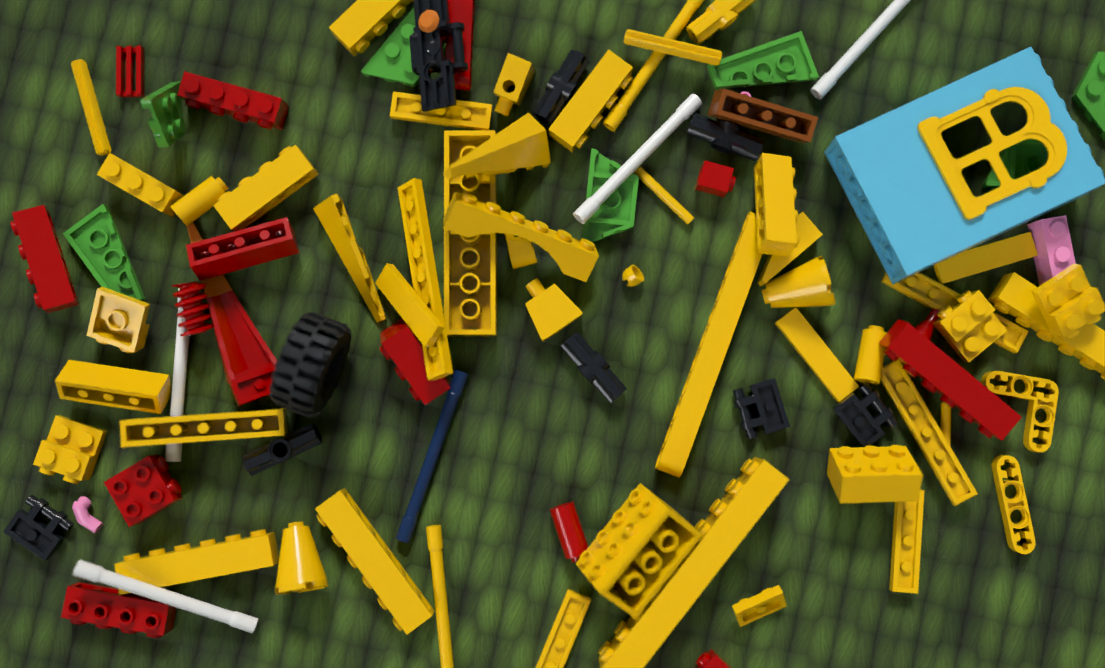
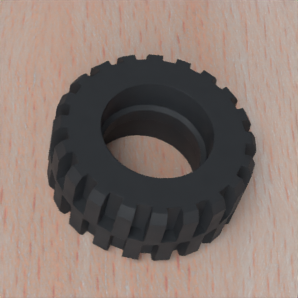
M315 312L306 313L299 318V321L295 323L291 333L286 338L284 346L281 348L280 356L276 361L275 370L272 374L270 397L275 405L306 417H314L321 413L322 409L326 407L328 400L332 397L334 389L337 387L348 358V352L350 351L352 332L346 324Z

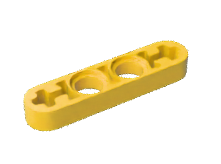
M1010 455L996 456L992 461V473L1008 546L1012 551L1020 554L1031 553L1035 548L1036 541L1019 463ZM1004 461L1010 463V467L1006 468V471L1001 470V465H1004ZM1008 476H1009V477H1013L1014 480H1004V481H1003L1002 478H1008ZM1010 484L1015 486L1017 492L1011 499L1005 495V489ZM1014 510H1019L1022 514V519L1017 524H1014L1010 519V515ZM1014 528H1016V529H1022V528H1024V530H1019V532L1013 531ZM1021 537L1025 538L1026 542L1022 546L1017 545V541H1020Z

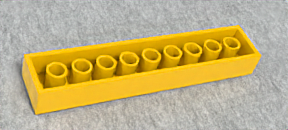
M754 457L752 460L749 458L740 468V471H742L740 476L736 480L733 478L724 489L726 494L721 500L716 499L709 508L711 513L705 520L701 519L695 525V528L703 534L638 617L635 618L631 615L626 622L622 620L614 630L616 634L610 642H604L598 651L600 655L598 657L600 668H644L789 481L786 476L764 459Z

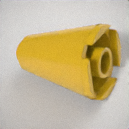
M818 256L765 284L766 289L761 290L765 304L770 303L771 308L835 305L834 293L830 291L832 284L823 256Z
M304 522L289 523L288 528L283 529L275 594L285 595L290 594V591L301 593L328 587V579L310 527L304 526Z

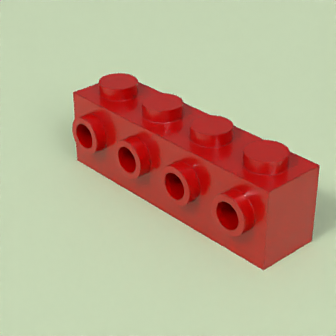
M185 71L177 96L185 101L184 105L197 110H200V107L205 108L210 113L218 116L227 114L233 116V119L244 123H248V121L256 122L258 126L272 130V127L283 129L289 109L288 104L280 97Z
M40 205L12 212L14 221H10L14 235L19 236L22 245H18L20 255L23 260L27 259L30 269H26V274L30 284L35 283L37 293L34 294V299L37 307L43 308L47 313L79 305L47 207Z
M287 217L186 245L190 267L200 281L300 253L294 230Z
M77 582L67 586L61 618L70 619V623L81 625L88 622L96 624L95 627L100 629L116 627L121 628L123 633L133 634L139 631L146 633L147 637L161 638L173 630L177 607L134 593L119 595L118 589Z

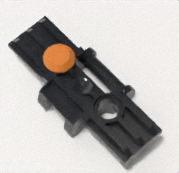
M414 0L416 27L413 28L414 33L409 38L412 71L420 79L422 111L456 105L454 74L468 70L463 45L465 26L460 22L450 23L448 0ZM453 35L455 63L446 60L443 55L442 44L448 43L449 36ZM441 72L438 78H431V73Z

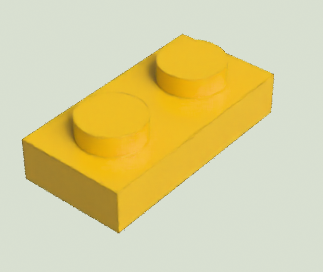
M779 585L773 588H766L761 593L750 598L741 599L737 604L732 605L740 627L787 607L784 593Z

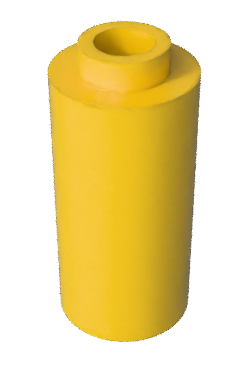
M210 176L170 207L184 224L188 226L214 207L213 205L218 202V198L222 194L226 193L225 191L228 190V187L220 177L214 179Z
M870 325L868 329L862 330L854 374L855 381L880 384L885 357L883 353L885 348L879 344L886 334L883 327Z

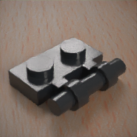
M775 378L749 385L751 396L745 397L742 388L732 390L735 397L733 401L734 406L739 410L742 420L740 425L742 430H745L747 439L757 437L755 427L759 425L762 426L764 434L790 427ZM755 403L759 417L752 419L748 405Z
M867 382L859 386L860 391L863 393L861 399H858L854 393H851L832 407L833 411L861 447L869 446L885 435L880 427L882 423L885 422L889 428L894 427L898 423L893 417L894 412L890 407H886L879 398L880 394L876 389H872ZM870 404L877 411L875 417H872L866 409Z
M30 495L25 503L32 507L29 513L23 509L18 510L3 532L46 561L52 557L64 539L63 536L57 533L59 527L68 532L72 529L74 523L67 519L68 515L64 512H57L51 508L49 502L45 499H38L34 495ZM41 514L51 520L48 526L38 520Z

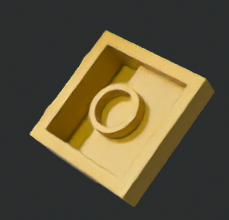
M1072 264L1031 291L1051 334L1063 338L1077 336L1080 333V327L1085 324L1098 322L1102 318L1101 314L1105 312V304L1098 288L1090 286L1079 264Z
M100 287L96 291L86 336L96 339L98 343L119 347L125 353H135L144 348L149 329L146 320L150 304L108 288Z
M967 290L956 299L958 303L952 308L948 306L937 314L939 319L933 323L965 363L972 361L1007 332V329L993 314L995 311L994 307L979 290L973 292Z
M55 415L47 440L41 441L33 465L39 466V472L43 474L55 475L56 472L64 475L63 480L70 483L78 484L79 481L89 480L107 431L61 415Z

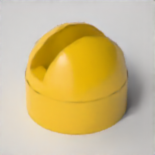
M632 264L624 270L622 280L627 279L628 283L626 285L634 287L644 281V276L640 269Z

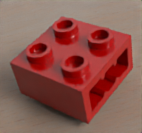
M158 454L145 457L104 482L129 527L144 522L183 498L180 493L182 491L181 486L175 479H172L168 472L169 466L167 462Z

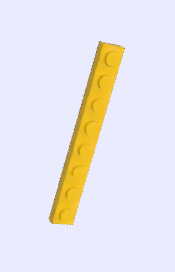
M413 178L397 188L413 289L444 326L432 348L425 347L422 344L427 379L437 380L453 374L422 180Z

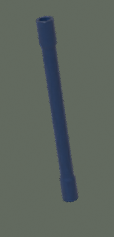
M454 370L450 382L451 388L448 390L410 502L395 537L399 541L410 543L417 524V517L455 409L464 391L469 376L467 373Z

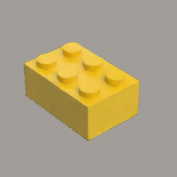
M869 445L855 448L847 446L829 448L827 476L839 503L919 501L923 474L906 446L876 447Z

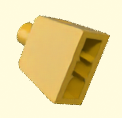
M510 53L507 54L494 89V94L499 97L495 112L508 117L513 104L521 105L536 71L531 62ZM510 86H515V90L513 92H507V89Z
M536 278L525 286L533 297L525 305L542 342L583 315L582 311L556 284L545 289L539 279Z

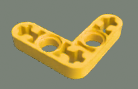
M1003 371L986 372L981 378V383L994 394L1029 400L1023 444L1032 452L1047 451L1052 442L1059 394L1057 384L1049 379ZM995 378L997 381L1006 382V386H994L990 383V379ZM1018 379L1022 380L1025 384V390L1021 394L1014 390V383ZM1033 387H1045V389L1049 390V393L1044 395L1042 392L1033 391ZM1040 408L1046 412V420L1042 423H1039L1035 418V413ZM1034 426H1035V427H1044V431H1042V430H1035V429H1034ZM1038 437L1042 439L1041 444L1034 443L1032 441L1033 438Z

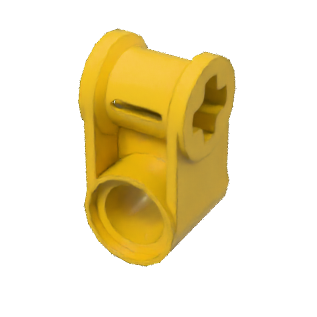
M505 234L513 269L537 263L532 241L519 236L514 237L512 234Z

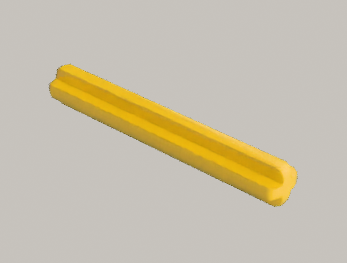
M627 29L624 36V43L627 45L711 65H719L722 58V52L719 50Z
M83 59L74 60L71 62V67L95 152L99 155L111 153V147L87 63Z

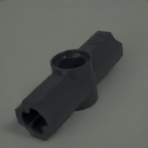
M571 49L559 71H555L545 88L546 92L533 111V115L541 122L552 125L563 105L567 104L573 96L578 85L577 82L590 62L583 53Z
M694 113L686 133L709 143L713 149L726 154L732 152L754 162L757 161L765 142L762 139L740 131V128L733 123L727 121L717 122L698 113Z
M575 332L561 345L564 351L578 365V370L591 384L593 383L610 403L627 389L609 369L611 367L596 350L594 351L578 332Z
M312 423L242 456L243 464L246 471L251 476H254L322 444V436L315 424ZM280 443L286 444L288 448L285 456H281L278 452Z

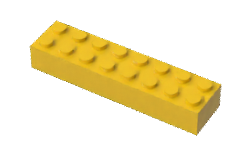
M495 130L444 131V172L451 164L496 135ZM478 173L471 178L462 175L456 176L453 180H449L444 175V216L455 192L472 194L478 201L485 204L487 202L497 204V174L485 176L484 173ZM444 229V320L447 337L497 336V233L479 234L468 238Z

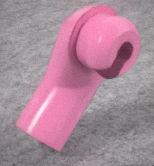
M82 496L73 503L74 515L80 525L96 534L102 528L103 522L89 514L87 509L91 507V501L87 497Z

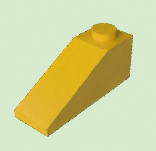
M804 212L798 215L796 232H799L798 246L794 247L788 257L768 255L757 282L759 286L766 284L823 235Z

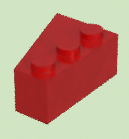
M403 318L380 332L382 344L380 350L387 360L392 358L397 367L394 370L402 381L407 379L412 387L409 388V391L416 401L421 399L426 405L451 388L446 377L437 380L427 379L422 343Z

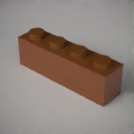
M727 89L714 91L708 116L799 143L811 142L818 120L816 116Z

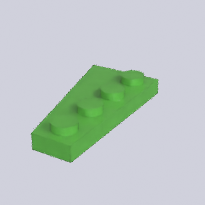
M802 31L723 58L717 66L707 65V70L715 90L811 81L819 78Z
M103 203L62 233L101 287L140 301L146 300L108 205Z

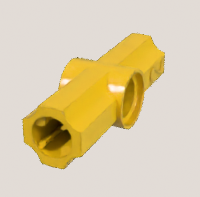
M715 0L709 5L705 13L686 27V31L691 40L700 45L718 30L722 31L730 26L741 12L757 0Z

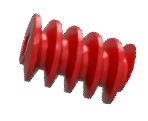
M190 282L171 285V287L180 289L173 293V297L181 298V301L174 304L175 307L183 308V311L176 314V316L185 319L184 322L178 324V327L187 329L180 336L204 333L213 328V324L205 323V320L211 318V314L203 313V310L210 306L207 303L201 302L208 295L199 292V290L206 287V284Z

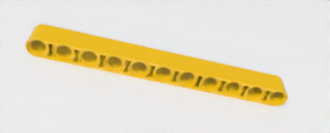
M749 211L743 224L656 461L655 469L680 478L686 465L762 254L758 253L756 213Z

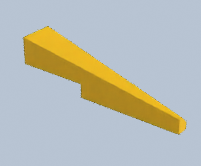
M528 112L451 164L444 172V175L449 180H453L456 176L462 175L471 178L478 173H484L486 176L515 172L517 168H526L527 170H532L535 166L546 168L551 163L546 129Z
M338 194L331 195L313 209L376 322L379 323L387 320L364 251L358 246L343 200Z

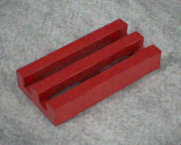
M141 45L136 47L116 46V95L118 97H144V48ZM125 54H126V91H125ZM133 54H136V91H133Z

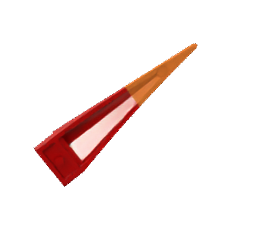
M193 222L187 226L191 243L203 240ZM224 275L201 280V283L206 284V287L203 288L204 293L208 295L206 302L210 306L208 309L211 314V321L227 382L231 387L237 405L241 406L270 395L271 378L277 359L247 315Z

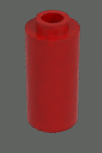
M572 501L549 510L565 559L577 562L581 554L588 549V544L574 502Z

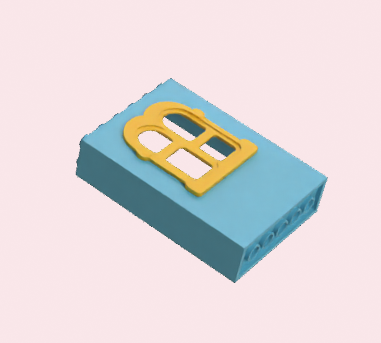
M1032 47L1026 48L836 136L824 152L892 284L1074 201L1105 184L1103 170L1097 166L1091 155L1092 152L1089 145L1083 141L1079 133L1077 123L1068 114L1064 100L1057 94L1052 78L1046 74L1039 55L1034 52ZM1005 102H1016L1026 110L1027 123L1020 131L1004 136L995 123L990 110ZM974 116L979 117L992 140L991 144L959 159L953 158L941 137V132ZM1027 139H1034L1043 143L1048 152V159L1045 165L1021 178L1012 179L999 157V152ZM986 159L1000 181V186L980 197H975L966 184L961 170L980 160Z

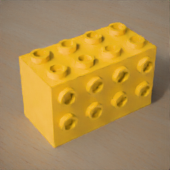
M640 483L629 494L628 499L620 509L613 514L612 519L604 529L597 534L596 539L588 549L581 554L576 565L601 595L637 618L703 534L671 506Z

